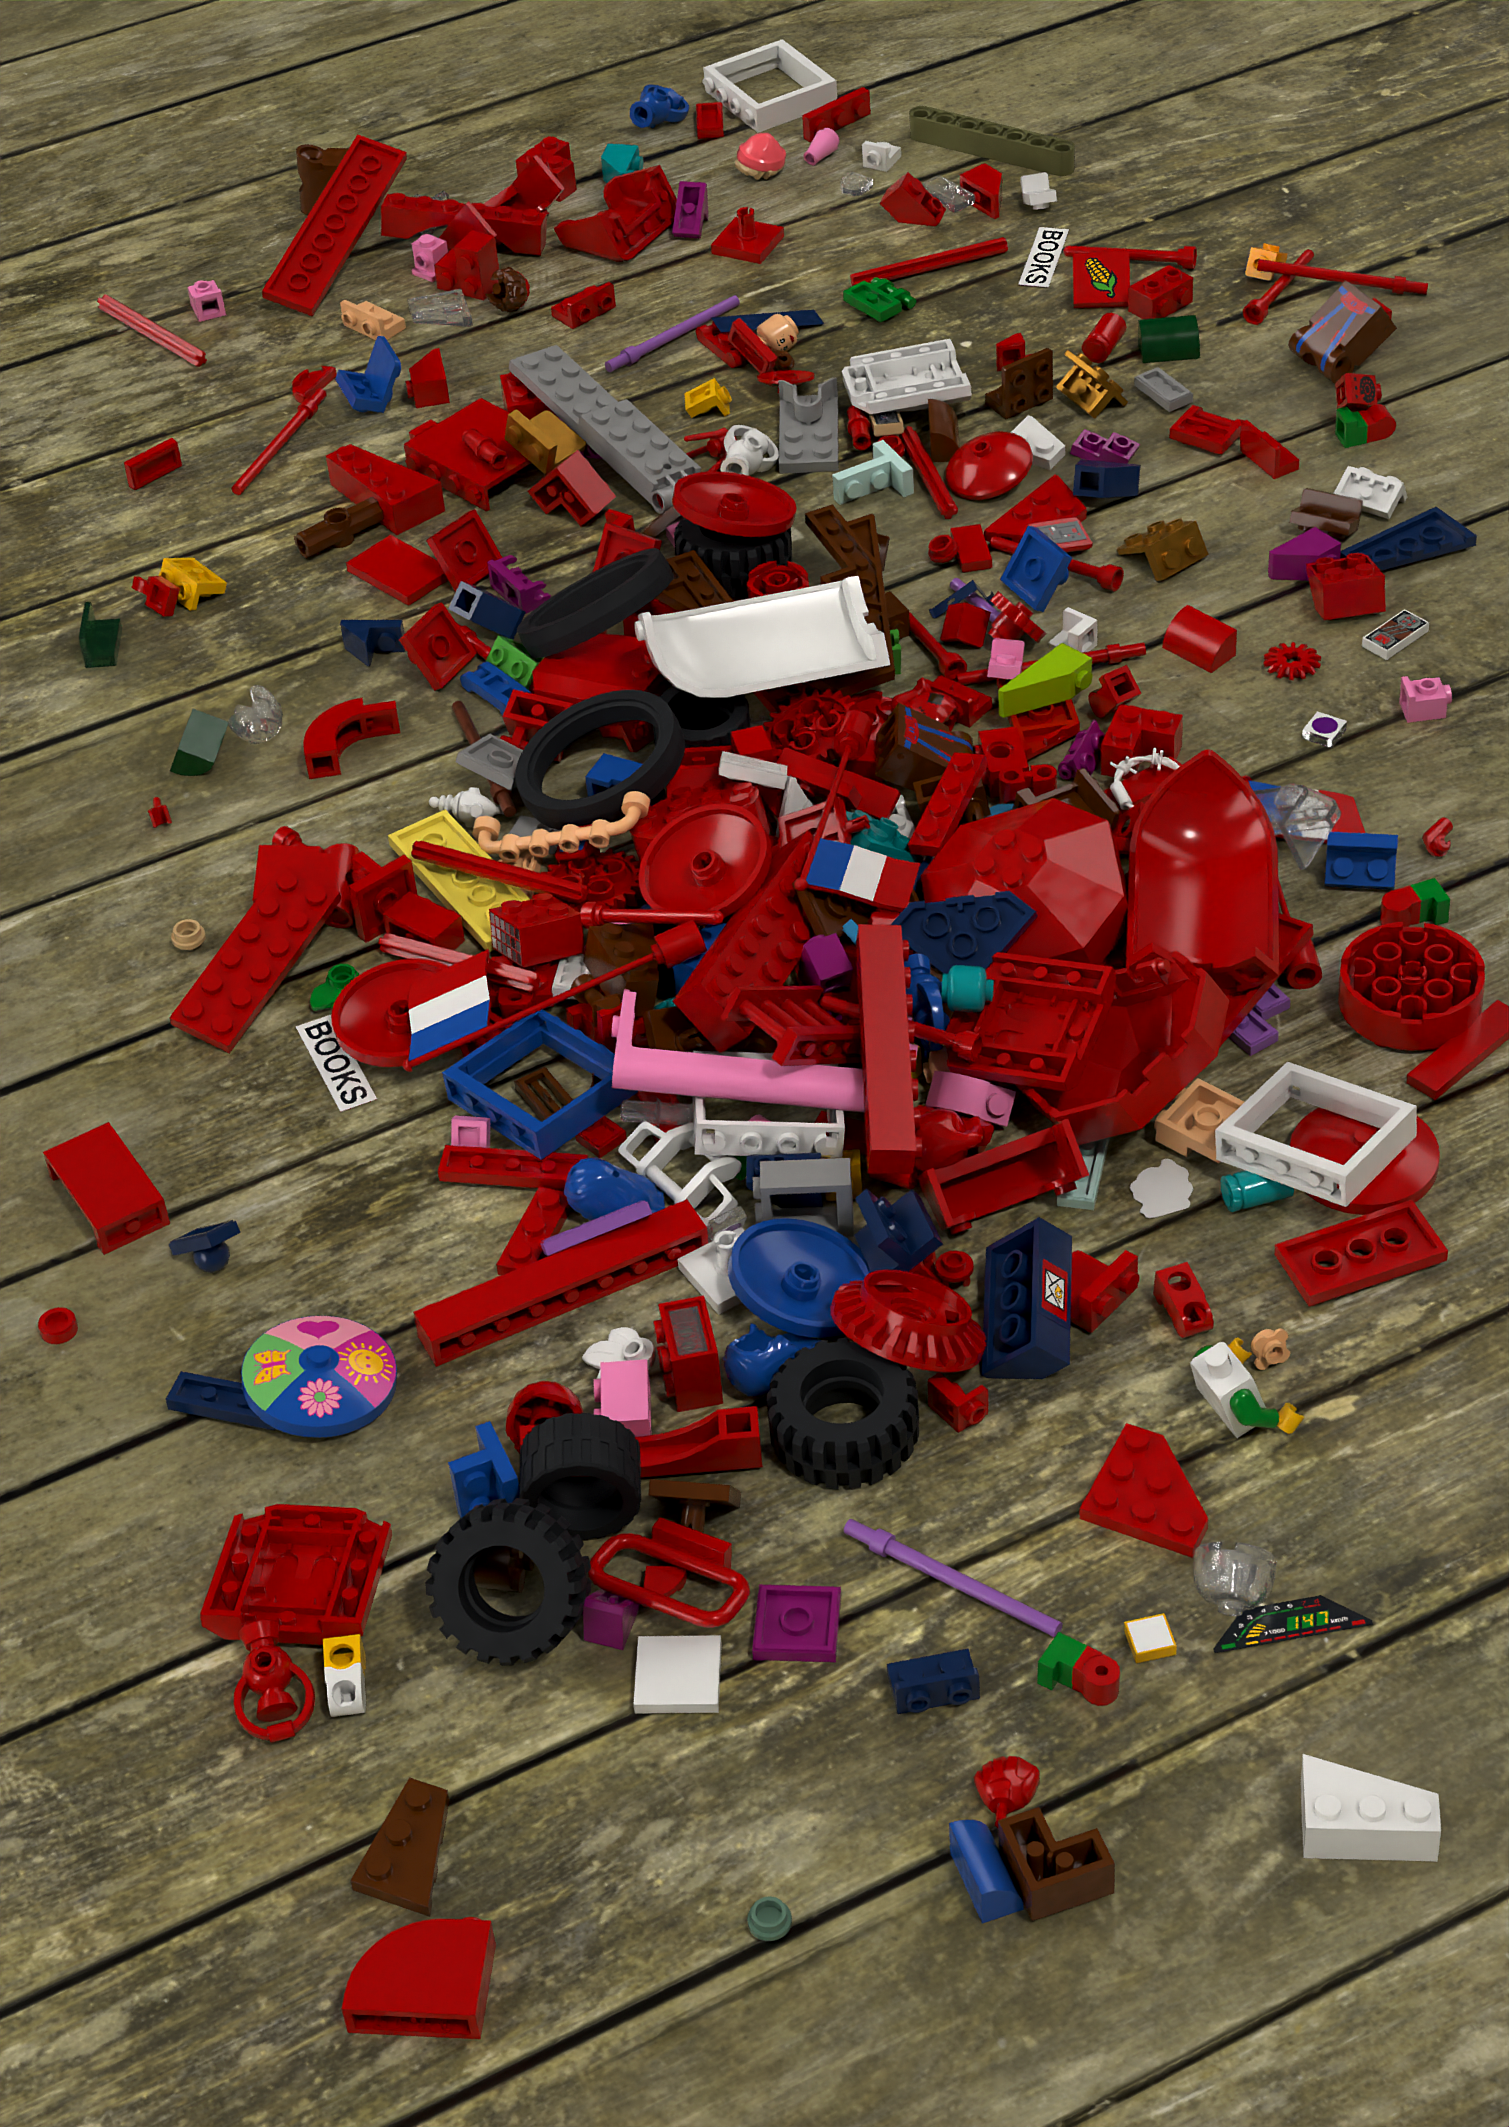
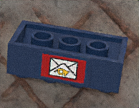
M1040 1217L986 1247L983 1318L986 1347L982 1355L981 1373L986 1378L1044 1379L1070 1365L1072 1236Z

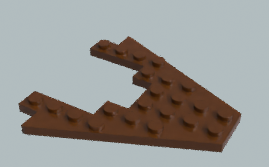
M833 504L805 513L806 525L842 568L820 576V585L859 576L863 597L869 611L868 616H864L867 624L874 623L878 631L884 633L890 665L807 681V683L823 692L829 688L832 694L840 690L843 696L895 680L893 650L874 514L872 513L847 522ZM694 550L666 559L674 578L668 587L655 599L679 612L733 602Z

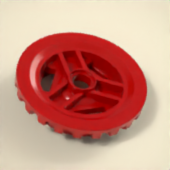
M888 1269L873 1271L867 1274L864 1280L850 1281L849 1284H842L836 1290L830 1306V1314L834 1323L847 1337L883 1358L909 1367L935 1372L968 1370L980 1362L986 1347L985 1333L980 1330L981 1326L971 1318L972 1310L966 1300L949 1287L915 1273Z

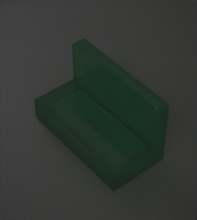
M91 602L84 603L79 632V643L85 667L116 666L122 633L120 618L95 620Z

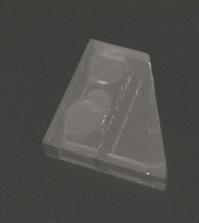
M461 289L407 299L413 323L473 326L472 316Z

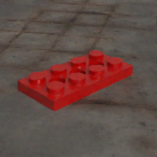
M1409 1200L1275 1244L1274 1255L1310 1307L1445 1262L1448 1257V1249L1413 1200ZM1394 1238L1398 1241H1403L1404 1243L1391 1244L1386 1240ZM1360 1249L1361 1251L1370 1254L1365 1256H1359L1354 1254L1352 1251ZM1326 1261L1328 1263L1335 1265L1332 1267H1323L1320 1266L1318 1262Z

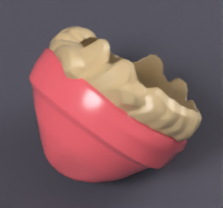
M757 133L739 146L735 168L746 176H753L756 180H759L761 177L767 180L770 176L776 175L785 166L786 151L771 134Z

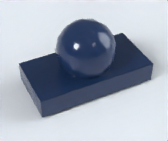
M230 1220L196 1228L170 1241L169 1247L173 1256L193 1252L194 1262L199 1269L215 1273L222 1270L229 1261L230 1252L225 1241L241 1232L237 1222Z

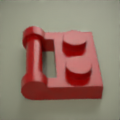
M1192 405L1171 426L1169 438L1222 455L1238 437L1240 438L1241 422L1245 420L1236 419L1234 421L1205 412L1202 407Z

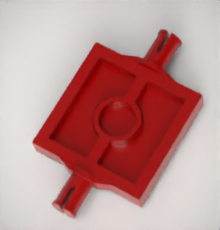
M837 797L834 799L821 838L850 844L853 833L870 828L869 819L866 815L848 821L845 803ZM826 801L778 817L780 833L777 845L772 846V858L780 847L806 830H809L815 836Z

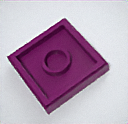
M759 1584L752 1649L753 1660L836 1663L842 1596L841 1587Z

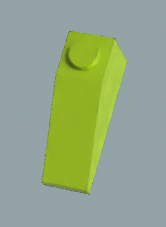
M1064 643L1059 644L998 690L999 716L1005 718L1072 699L1092 684V658Z

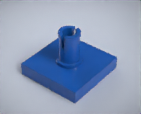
M1028 526L1000 580L1034 610L1044 612L1057 586L1067 581L1069 576L1067 567L1072 557L1038 528Z

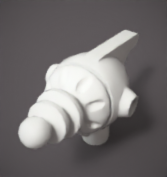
M470 787L468 791L459 792L454 798L449 794L447 797L441 795L440 799L431 797L429 800V805L433 808L439 806V811L446 809L449 814L452 811L455 818L464 822L466 827H474L476 818L480 816L493 817L495 814H504L500 806H496L487 797L481 795L479 788Z

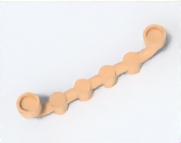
M631 791L626 793L621 807L625 817L616 822L610 823L606 820L598 819L593 821L592 826L586 827L567 824L562 827V831L555 832L536 829L532 832L531 836L519 837L515 834H506L500 841H497L501 829L500 822L490 816H480L475 820L472 834L478 840V844L483 851L488 854H499V857L506 862L517 861L520 851L528 849L530 854L535 857H546L550 846L559 845L561 850L573 853L579 849L580 841L589 840V843L594 847L605 848L609 845L610 836L626 833L635 826L639 819L647 816L650 799L642 792Z

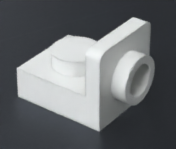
M865 141L862 144L863 167L887 172L901 157V147L890 145L887 142L874 143Z

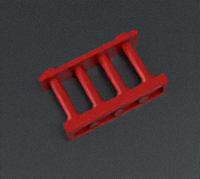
M819 985L736 986L735 990L726 999V1007L720 1018L724 1021H752L777 1041V1048L771 1058L781 1066L862 1063L860 1025H843L816 1003L824 990Z

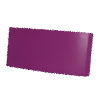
M1084 429L1072 444L1070 454L1085 460L1128 464L1139 449L1140 444L1115 432L1111 434L1109 439H1106L1097 433Z

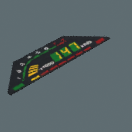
M1319 1595L1242 1609L1213 1650L1214 1653L1373 1625L1371 1619Z

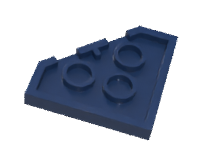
M1002 891L995 892V895L975 897L974 895L945 898L946 901L910 902L891 925H901L902 940L909 941V949L915 954L926 955L930 959V966L943 975V973L949 974L950 968L954 965L988 968L994 962L992 956L997 952L1006 953L1038 915L1034 909L1012 892Z

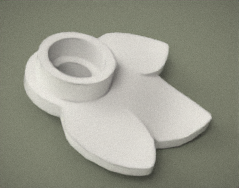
M621 1327L611 1330L608 1338L609 1341H599L592 1344L582 1356L585 1363L600 1369L601 1362L647 1359L648 1369L650 1370L655 1363L656 1350L653 1343L649 1339L640 1338L636 1330ZM601 1369L599 1370V1373H598V1376H597L596 1379H600V1378H601Z

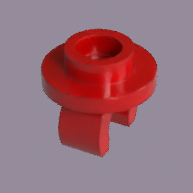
M953 1250L945 1252L937 1258L935 1264L936 1273L941 1278L943 1285L949 1287V1282L963 1281L964 1287L970 1285V1276L974 1270V1263L967 1253Z

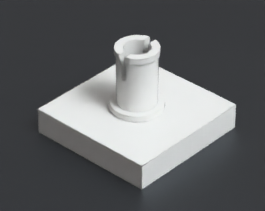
M742 1227L733 1231H722L716 1235L714 1241L678 1258L679 1270L702 1296L704 1295L705 1300L718 1315L742 1303L732 1289L728 1277V1261L734 1243L745 1231Z

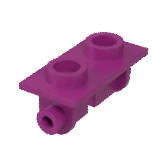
M1096 720L1092 721L1088 730L1085 729L1077 733L1075 741L1069 749L1070 754L1066 755L1058 765L1061 778H1075L1077 770L1085 768L1090 776L1092 775L1101 759V743L1105 737Z

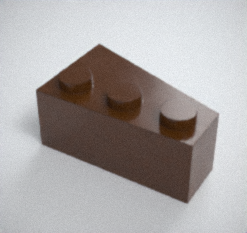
M606 923L601 926H589L583 962L591 975L597 978L651 954L650 946L655 944L653 923ZM652 960L600 984L601 990L605 996L615 993L620 994L621 1002L624 989L636 992L634 1013L635 1017L642 1016L643 1012L654 1010L659 983L658 964L656 960Z

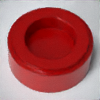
M58 1307L46 1311L39 1318L38 1328L45 1342L62 1344L68 1342L76 1335L78 1324L75 1314L70 1309Z

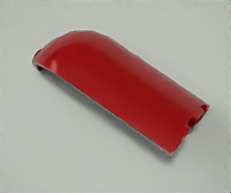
M1207 749L1182 764L1162 781L1146 801L1134 824L1129 851L1126 967L1133 974H1137L1138 972L1135 970L1137 964L1153 960L1157 957L1168 959L1170 964L1175 963V960L1170 956V953L1178 951L1187 957L1196 968L1200 967L1205 970L1220 989L1236 987L1237 991L1240 992L1267 983L1279 976L1278 849L1275 832L1266 810L1250 785L1216 752Z

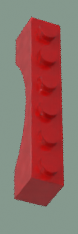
M402 193L387 194L381 205V236L409 239L418 232L431 227L449 225L465 203H459L453 199L444 201L433 200L428 196L416 198L405 196ZM472 203L498 235L496 239L503 242L513 252L541 256L546 245V213H539L534 209L522 211L514 210L508 206L489 207L482 203Z
M757 1406L717 1409L705 1418L686 1427L661 1434L635 1437L640 1445L641 1477L762 1467ZM536 1425L519 1426L520 1447L523 1445V1439L526 1434L530 1433ZM571 1476V1477L584 1478V1477H590V1476Z

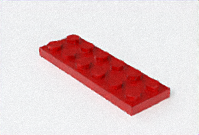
M282 864L169 1017L171 1025L230 1054L341 901L340 892Z

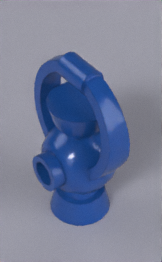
M646 85L641 92L640 101L632 104L630 108V118L638 127L654 128L656 124L664 121L679 122L684 120L688 114L689 105L684 97L671 88Z
M909 955L908 962H904V967H910L911 969L910 989H906V994H912L914 1021L946 1030L950 1019L943 1010V1003L947 1002H942V982L930 974V959L926 955ZM919 1038L922 1046L927 1051H938L943 1047L941 1044Z

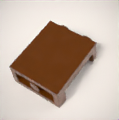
M1085 768L1077 770L1072 783L1035 797L1029 788L1017 791L1012 810L1055 798L1108 820L1112 832L1116 828L1120 815L1116 803L1110 800L1100 788L1097 780L1091 777Z

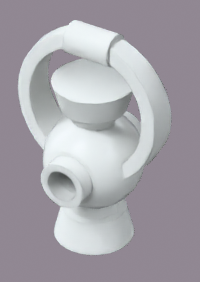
M734 425L728 430L724 438V447L727 455L721 464L720 470L721 472L747 476L754 474L756 471H768L778 460V448L767 435L756 428ZM734 436H742V437H741L740 440H737V441H736V439H735ZM768 452L770 458H763V455Z

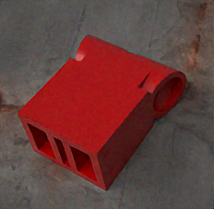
M347 843L335 844L326 849L320 846L259 845L253 903L283 864L339 891L341 901L325 921V924L335 928L350 927L353 924L354 916L349 892V885L354 883L352 879V872L354 871L351 857L360 852L358 847Z

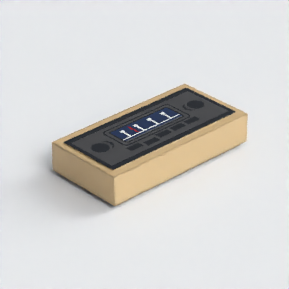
M886 411L869 414V421L874 436L904 433L900 412Z

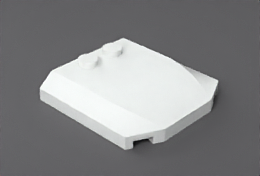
M951 339L853 356L850 359L851 366L844 367L842 370L843 382L851 404L869 414L886 411L904 412L927 409L928 399H936L947 404L970 401L972 397L971 385L966 373L962 374Z

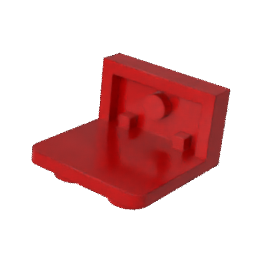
M1125 1250L1108 1266L1082 1251L1072 1252L1071 1322L1092 1333L1138 1288L1140 1278L1138 1274V1256Z

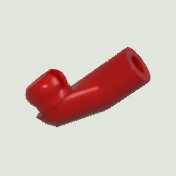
M1445 817L1435 822L1422 836L1428 853L1435 857L1446 855L1451 847L1450 840L1445 842L1444 838L1452 831L1453 825Z

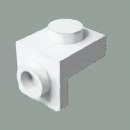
M1046 172L1020 177L1023 204L1033 205V209H1044L1049 207V202L1057 201L1056 190L1049 188L1048 174Z

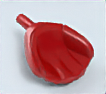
M1017 1756L995 1758L993 1761L984 1764L982 1769L977 1771L974 1776V1783L981 1799L987 1808L996 1814L995 1826L997 1828L998 1820L1007 1818V1814L1022 1809L1031 1802L1040 1783L1039 1769Z

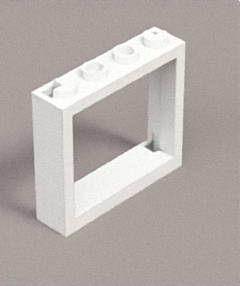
M783 39L703 67L704 79L702 83L705 85V91L718 102H722L723 106L757 133L800 118L802 115L837 99L836 80ZM779 68L804 88L758 104L734 85V83Z
M693 1051V1053L773 1060L771 1057L774 1054ZM822 1064L826 1066L839 1067L838 1064ZM692 1096L695 1155L749 1156L821 1153V1158H842L845 1133L843 1110L827 1109L828 1123L706 1120L705 1097ZM706 1129H714V1133H707Z
M1286 1062L1215 1130L1216 1160L1347 1207L1417 1136V1106ZM1293 1086L1300 1088V1091L1293 1089ZM1290 1097L1380 1128L1344 1165L1254 1133Z

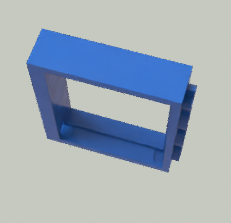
M544 1010L520 1019L442 1072L448 1100L474 1117L490 1118L491 1128L540 1160L638 1092L635 1090L612 1088L615 1053L611 1052L605 1045L598 1044L588 1038L582 1031L575 1030L562 1022L559 1017H554ZM542 1044H545L591 1074L594 1073V1076L601 1079V1081L541 1122L483 1084Z

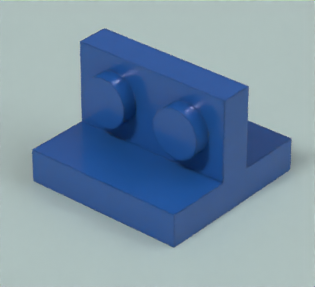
M1328 832L1325 886L1394 890L1398 835Z
M490 1421L475 1426L480 1451L448 1462L460 1518L464 1517L476 1505L482 1504L487 1506L493 1500L503 1498L506 1499L507 1503H512L516 1498H519L518 1477Z

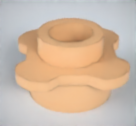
M1279 1328L1275 1331L1265 1329L1257 1333L1253 1338L1251 1351L1257 1357L1254 1365L1259 1370H1265L1271 1364L1284 1363L1289 1358L1290 1351L1286 1348L1288 1333L1284 1329Z

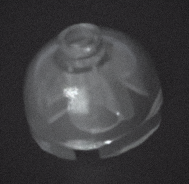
M1210 1542L1200 1545L1195 1549L1194 1584L1197 1592L1209 1604L1218 1607L1219 1613L1228 1616H1240L1243 1614V1610L1253 1609L1266 1601L1272 1592L1276 1574L1277 1561L1274 1562V1555L1261 1547L1238 1542L1235 1543V1550L1221 1549L1222 1542Z

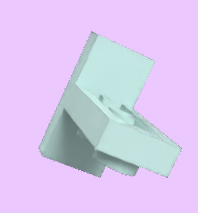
M884 440L873 443L872 460L832 474L834 500L839 505L889 486L895 488L903 497L914 494L913 468Z

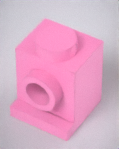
M424 234L412 243L415 263L412 275L434 282L436 280L434 265L448 252L447 241L430 234Z
M214 280L197 281L193 286L187 287L191 307L199 322L226 315L222 292L218 289ZM212 303H214L215 307L205 310L202 309V306Z
M1408 676L1401 677L1399 703L1407 723L1446 718L1447 704L1452 702V692L1449 684L1442 685L1440 677L1410 681Z

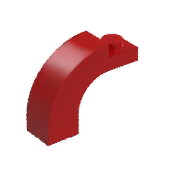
M362 697L337 704L320 714L308 727L303 741L309 779L341 775L340 757L343 751L351 744L366 738L401 733L396 702L388 701L364 705Z

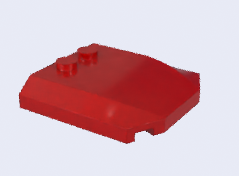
M602 633L567 650L545 657L532 671L534 694L573 703V705L590 697L611 691L641 690L653 693L665 678L654 666L645 640L638 641L635 637Z
M995 953L992 956L994 962L985 969L987 979L994 980L993 1001H986L985 1007L980 1013L953 1012L946 1031L955 1034L959 1031L965 1032L966 1030L982 1034L983 1047L978 1059L972 1062L959 1058L958 1053L953 1052V1048L946 1046L948 1053L947 1066L950 1072L985 1080L1070 1091L1079 1084L1113 1002L1116 983L1114 968L1112 966L1019 954Z
M275 1504L265 1507L264 1515L244 1520L243 1513L234 1515L200 1613L202 1627L223 1639L241 1640L238 1633L244 1626L260 1620H274L279 1623V1643L323 1645V1639L356 1634L363 1636L392 1539L391 1524L383 1521L381 1526L368 1520L366 1512L348 1507Z

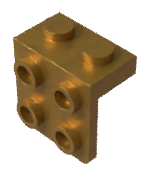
M517 409L508 414L504 439L544 474L550 472L575 451L579 450V452H582L585 449V440L550 411H543L530 420Z
M1182 518L1172 520L1166 524L1164 520L1152 523L1146 527L1147 532L1128 536L1124 539L1125 544L1117 548L1119 555L1145 552L1156 581L1164 580L1209 555L1196 520L1183 522Z

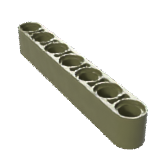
M927 106L913 107L909 111L910 138L912 140L1057 176H1067L1075 170V146L1069 140Z

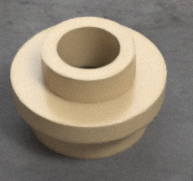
M192 919L178 922L171 934L173 945L182 950H193L200 946L206 938L204 928L196 920Z

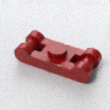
M712 322V325H702L696 328L695 332L699 342L731 368L741 366L742 362L746 360L728 341L729 332H720L714 322Z

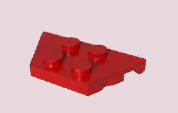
M1055 474L984 530V537L987 542H990L992 537L998 536L1009 537L1012 541L1019 543L1029 523L1077 517L1082 522L1087 518V508L1076 495H1073V492L1064 481Z
M997 678L998 690L1009 681ZM1072 699L1008 717L1010 726H1017L1027 760L1075 736L1080 731V721Z

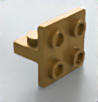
M1069 350L1064 353L1075 365L1056 386L1062 394L1094 419L1112 398L1124 407L1126 406L1128 401L1121 395L1124 390L1112 379L1107 382L1110 376L1098 365L1091 368L1090 366L1093 363L1081 352L1077 356Z

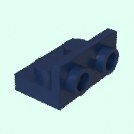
M969 1649L887 1664V1675L897 1714L919 1713L929 1708L950 1704L961 1705L971 1700L980 1699L979 1673L977 1668L973 1666Z

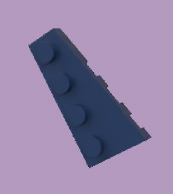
M1434 507L1342 550L1340 558H1346L1351 553H1363L1368 555L1380 571L1476 546L1477 535L1438 507Z

